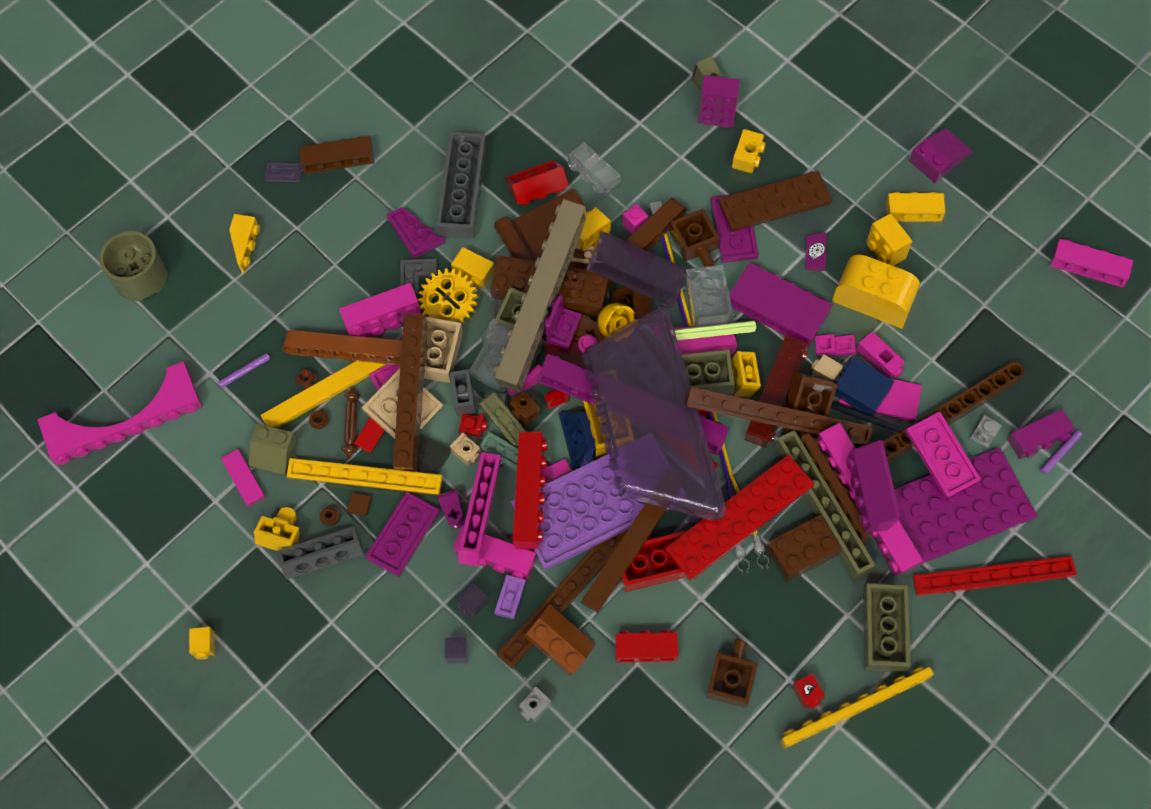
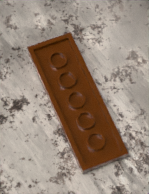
M819 171L722 197L718 200V204L731 232L832 203V198Z
M810 433L803 435L801 442L865 546L871 532L864 533V529L860 525L859 507L852 503L848 489L839 482L838 473L831 469L829 459L825 454L821 453L816 438H812Z

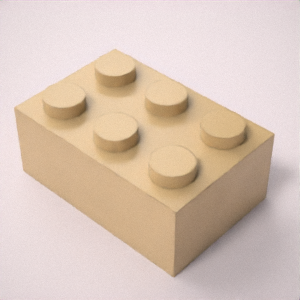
M425 317L428 320L424 379L451 383L450 372H454L463 336L462 324Z

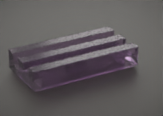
M267 163L265 180L301 182L303 169L300 163Z

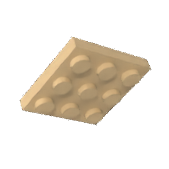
M400 368L362 407V410L394 439ZM424 387L420 431L443 407V404Z

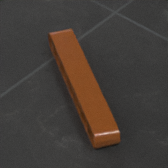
M289 330L286 333L282 350L290 355L401 365L402 341Z

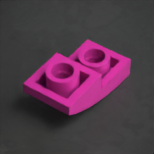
M537 365L534 369L531 368L529 370L521 393L538 383L537 379L542 368L541 366ZM507 388L510 396L520 393Z

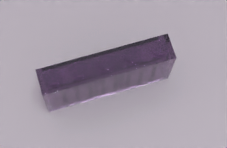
M603 231L600 232L587 266V270L670 307L674 306L681 293L686 272L684 267Z

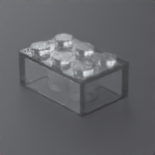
M723 265L686 269L684 283L693 326L731 323L733 310Z

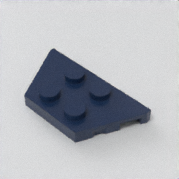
M559 412L574 471L590 463L595 450V439L592 437L590 421L587 418L586 412Z

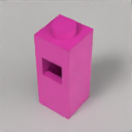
M870 332L858 343L856 352L878 372L891 379L893 377L898 378L903 373L905 361L876 334Z

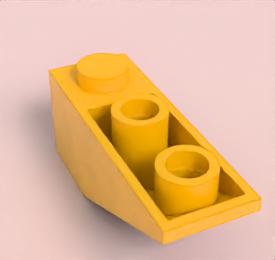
M234 214L229 231L238 266L241 272L245 273L246 267L250 265V254L255 249L256 235H259L260 225H258L255 217Z

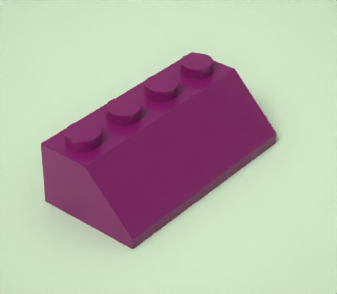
M881 440L852 450L846 459L847 468L851 472V486L856 494L855 504L856 507H859V522L864 529V533L887 531L901 518L883 441Z

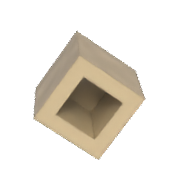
M823 354L820 360L816 359L811 367L813 369L812 376L829 379L834 382L837 376L841 374L843 365Z

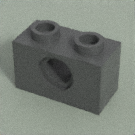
M469 369L450 372L454 407L457 416L476 413Z

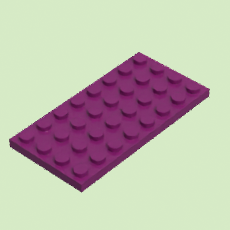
M1001 448L970 459L981 480L945 499L932 475L894 489L901 517L899 521L923 560L920 565L1037 518L1034 508ZM874 537V539H875V541H876V543H877V545H878L879 542H878V540L876 539V537ZM884 554L883 557L892 575H898L897 572H893L888 564L890 560L888 559L887 555Z

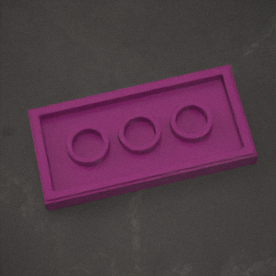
M730 195L711 197L715 229L719 236L721 262L728 263L758 259L753 226L731 232L718 204L719 198Z
M406 492L367 552L365 559L400 577L441 512L440 509Z

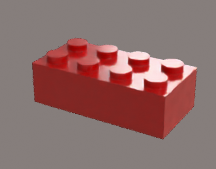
M687 531L646 540L621 578L624 592L687 578L665 552L667 546Z

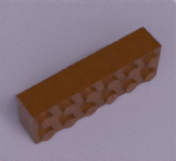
M498 255L490 287L492 298L503 300L509 286L523 292H528L530 287L528 285L531 274H535L537 269L535 268L536 261ZM568 267L558 296H563L564 308L580 314L599 316L606 301L609 274ZM572 270L575 273L582 272L585 274L581 290H572L565 287L564 282L567 280L568 271Z

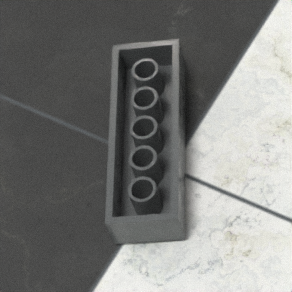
M450 132L436 223L438 236L475 239L487 150L485 134Z

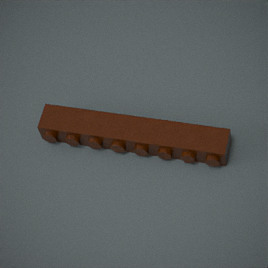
M404 315L393 468L402 471L417 472L428 329V320L424 315Z

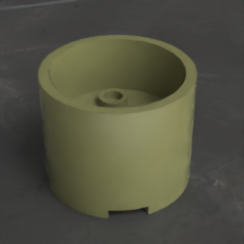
M136 231L118 233L111 237L101 249L99 256L100 266L122 297L132 301H142L154 293L158 294L165 286L168 270L152 240L145 234Z

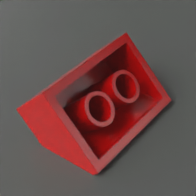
M555 160L504 177L513 199L518 205H527L533 199H543L549 193H560L564 191V188L569 187L563 166Z

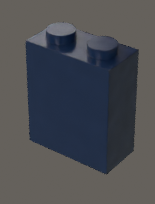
M854 358L851 363L847 362L842 370L844 374L841 378L837 376L834 383L838 385L834 396L857 410L874 416L892 389L895 381Z

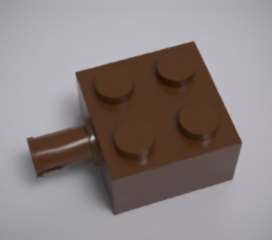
M701 209L670 222L669 233L683 260L686 262L699 257L704 269L712 268L715 262L709 252L718 249L719 236L705 210Z
M735 639L731 656L720 653L716 654L706 698L747 708L758 664L743 660L747 642Z

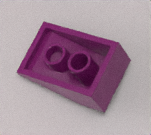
M944 129L926 138L912 150L909 162L936 184L969 156L972 150L948 129Z

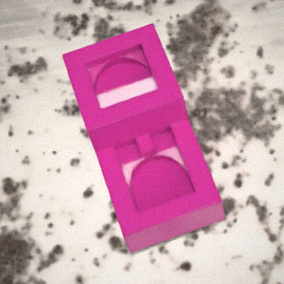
M834 334L815 336L817 355H856L854 335L835 337Z

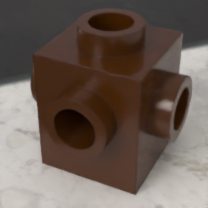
M525 391L520 395L517 394L511 400L510 412L526 426L541 414L537 400Z

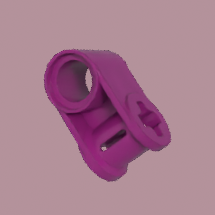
M453 489L437 495L449 526L453 529L461 528L465 524V516L457 490Z

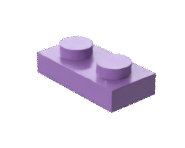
M506 575L494 612L495 615L515 619L526 580Z

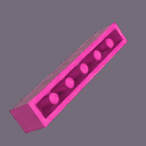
M481 452L459 546L458 563L479 565L499 475L501 455Z

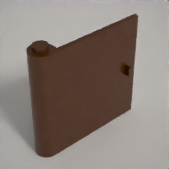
M574 188L513 220H510L509 217H503L495 222L494 228L512 258L536 261L538 257L542 256V245L544 240L549 238L550 233L548 230L551 222L556 220L557 215H555L558 204H562L563 199L585 206ZM602 237L592 245L607 248L606 259L614 252L605 237ZM575 249L573 257L586 259L584 253L588 250L583 252L582 250ZM590 251L592 256L587 260L602 261L603 252ZM570 262L569 267L591 270L597 267V265Z

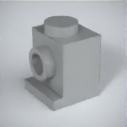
M984 415L970 439L988 448L1002 425Z
M535 687L519 705L521 710L519 713L527 721L531 719L535 723L552 705L551 700ZM531 702L537 703L536 708H531L529 705Z

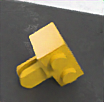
M284 507L279 510L274 519L261 516L254 530L255 544L275 551L298 544L300 532L299 527L294 526L296 522L295 511L289 507Z

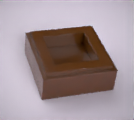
M352 493L347 512L367 517L372 500L371 496Z

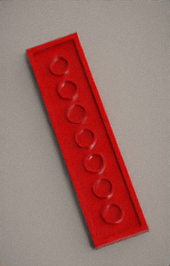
M788 454L665 548V552L688 580L692 581L813 488L814 483Z

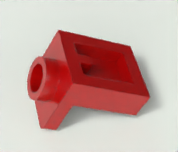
M552 390L544 396L548 410L569 402V395L558 390Z
M480 413L479 416L462 414L458 432L460 435L464 433L467 436L482 438L483 431L486 432L488 420H485L484 413Z

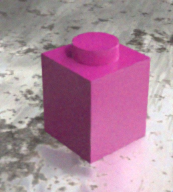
M636 204L623 213V226L633 234L648 220L649 216Z

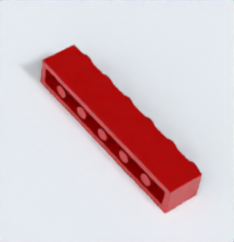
M519 432L513 544L515 549H540V542H543L544 538L541 523H544L542 505H545V493L542 492L543 487L546 486V475H543L544 468H547V457H544V453L548 450V440L544 438L543 432Z

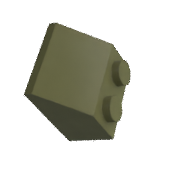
M256 424L250 441L248 466L286 476L289 459L292 458L298 442L294 433Z

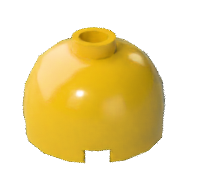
M608 304L600 311L597 324L600 332L607 339L614 342H620L619 340L628 338L636 325L633 315L635 314L634 311L624 304Z

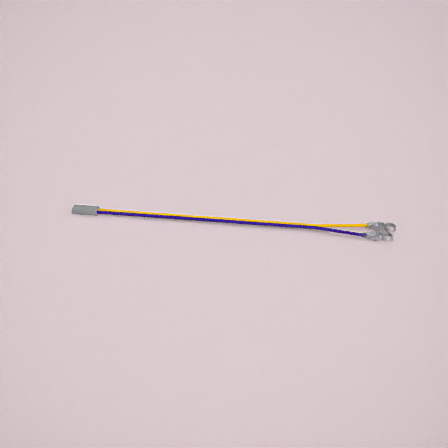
M661 201L650 203L652 215L662 206ZM666 233L661 238L684 325L685 327L692 326ZM709 411L710 420L719 422L716 412ZM724 443L719 454L726 477L728 499L732 498L730 479L736 493L740 492L733 476ZM755 531L752 534L754 553L758 555V558L763 554V557L767 558L769 563V558L764 555L765 545L762 543L758 531ZM741 542L734 548L735 558L739 560L738 563L740 559H743L750 566L749 561L744 559L746 558V551ZM757 558V565H758L759 567L763 568V566L758 563V558ZM737 564L738 570L741 571L742 574H743V570L740 569L739 566H738V564Z

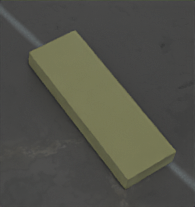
M493 392L480 402L479 406L508 442L517 448L519 432H526V430L497 394Z

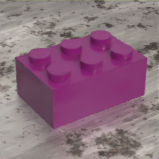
M704 75L698 124L721 126L723 128L734 127L740 79Z

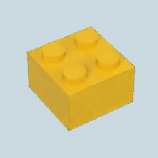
M891 213L872 223L866 241L869 249L876 253L879 261L892 266L906 259L912 244L911 238Z

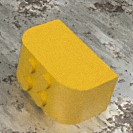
M853 255L847 262L836 287L832 302L902 329L919 290L920 282L913 274L868 256Z

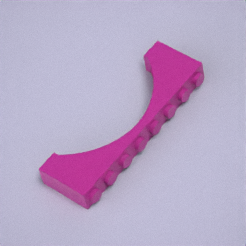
M184 361L166 368L167 374L154 399L140 413L122 423L107 427H84L63 420L56 412L37 419L50 459L56 465L66 464L74 458L84 457L89 452L104 449L111 443L121 442L126 437L141 434L146 429L158 427L166 421L176 420L183 414L193 413L198 408L203 407L189 369Z

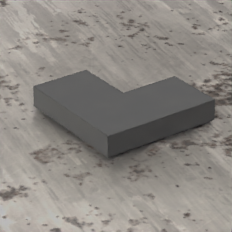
M437 258L400 260V286L411 283L415 295H419V278H432L431 273L438 276Z

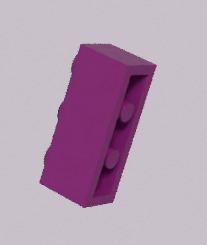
M1061 409L1012 432L1007 441L1019 459L1024 457L1031 458L1038 453V450H1048L1054 446L1055 442L1060 441L1062 443L1071 438L1070 434L1075 428Z

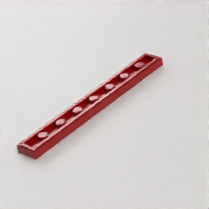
M1072 556L918 574L913 575L912 578L916 596L1071 578L1075 577L1077 573Z

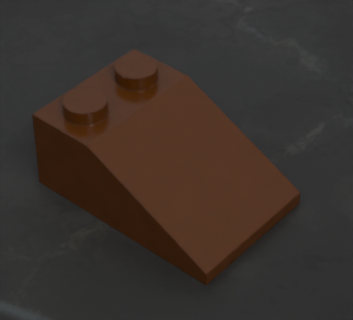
M794 371L788 390L787 408L828 417L838 384L829 379ZM785 428V432L790 433L794 431V429ZM795 430V432L797 433V435H802V436H803V435H805V434L808 433V432H803V431ZM810 433L812 438H818L817 434Z

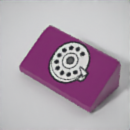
M826 233L806 236V270L824 271L826 266Z

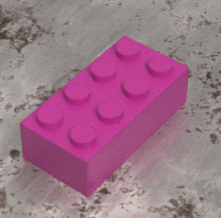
M411 283L339 308L349 336L359 337L380 336L388 330H396L404 325V315H421L419 303Z

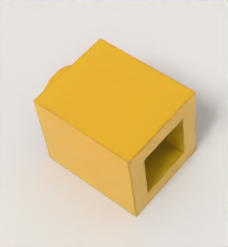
M211 627L189 629V653L199 660L208 659V656H214L215 631Z

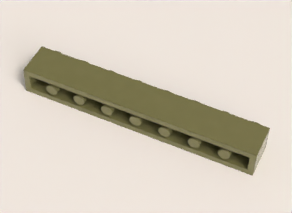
M795 430L777 438L775 448L783 459L789 454L813 481L814 487L803 495L816 517L822 516L840 545L841 551L839 556L853 580L855 581L871 573L875 563Z

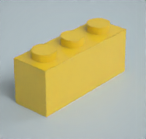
M894 192L888 194L885 202L886 215L891 213L897 222H942L945 215L944 193Z

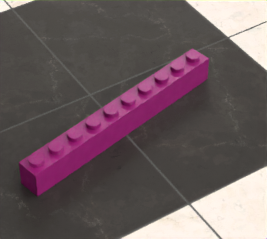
M547 354L537 382L715 455H718L723 447L729 429L720 422L706 419L703 415L694 414L683 407L674 406L666 400L652 397L649 393L640 392L629 385L620 384L612 378L598 375L595 371L586 370L575 363H569L555 355Z

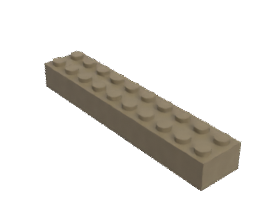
M565 199L556 208V220L550 224L548 230L550 233L549 238L543 242L542 256L536 260L535 268L537 269L535 274H531L529 278V290L524 292L522 296V308L516 312L514 321H516L515 326L510 328L507 336L509 342L507 346H503L500 355L502 360L500 364L496 365L493 373L500 386L520 393L545 330V319L547 315L550 316L552 302L558 296L587 220L585 206Z

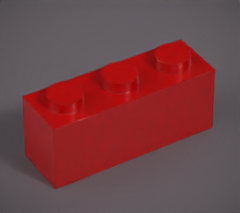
M643 630L640 633L634 634L631 631H620L619 634H615L616 663L678 661L677 632L661 630L660 633H652L650 630Z

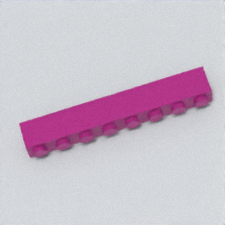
M838 423L819 433L817 440L819 449L822 452L825 451L830 467L835 468L840 478L839 482L848 489L853 503L855 502L856 494L851 486V472L847 468L846 459L852 450L856 448L842 425ZM899 520L887 531L871 532V536L876 537L879 542L878 547L883 555L886 554L890 560L888 564L891 570L897 572L898 576L922 563L921 556Z

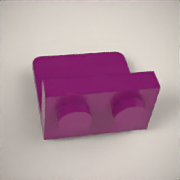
M559 295L557 300L554 299L552 302L551 315H547L545 319V335H547V343L569 350L582 314L565 309L563 296Z

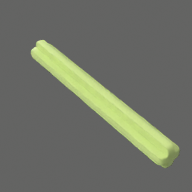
M755 321L673 329L666 331L665 338L666 341H677L748 333L756 330Z

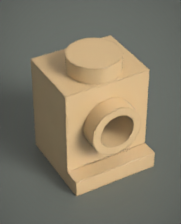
M464 433L450 445L451 453L468 467L480 459L481 448L466 437Z

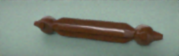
M351 387L350 391L344 394V397L348 400L344 430L346 445L342 446L341 450H344L347 459H350L352 454L357 452L353 445L356 441L357 404L355 401L360 399V396L355 392L354 387Z

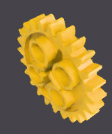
M445 268L444 273L438 270V276L431 273L433 279L426 278L428 284L421 285L425 290L419 291V294L423 296V298L418 299L420 303H423L419 307L421 310H425L422 315L453 322L461 321L465 324L464 318L471 319L469 313L476 312L472 306H478V303L474 301V299L479 298L477 294H473L477 291L476 287H472L474 282L472 280L469 281L470 277L468 275L463 277L464 273L462 271H459L457 274L454 268L451 273L447 268ZM451 282V287L447 290L444 289L445 284ZM440 288L460 306V309L454 307L436 289ZM460 294H465V298L462 301L457 300ZM439 296L438 302L432 303L433 297ZM451 307L452 313L445 315L446 309Z

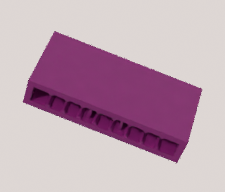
M750 262L727 299V306L808 348L832 308V304L826 299L818 298L810 291L802 290L794 283L785 281L777 274L769 273L763 270L761 266Z

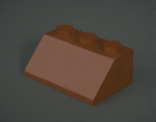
M550 604L523 634L527 640L568 676L573 675L595 646V643Z

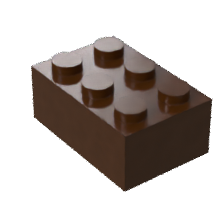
M821 515L769 541L766 548L786 583L837 557L841 551L840 545Z

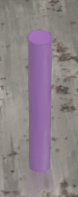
M265 353L220 380L218 384L221 388L227 386L270 360L269 355Z
M1076 430L1071 435V438L1040 469L1041 473L1046 475L1080 439L1083 435L1081 431Z

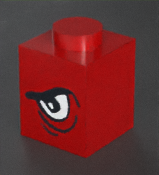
M814 674L794 682L792 687L803 709L807 707L814 709L822 704L821 701L825 696Z

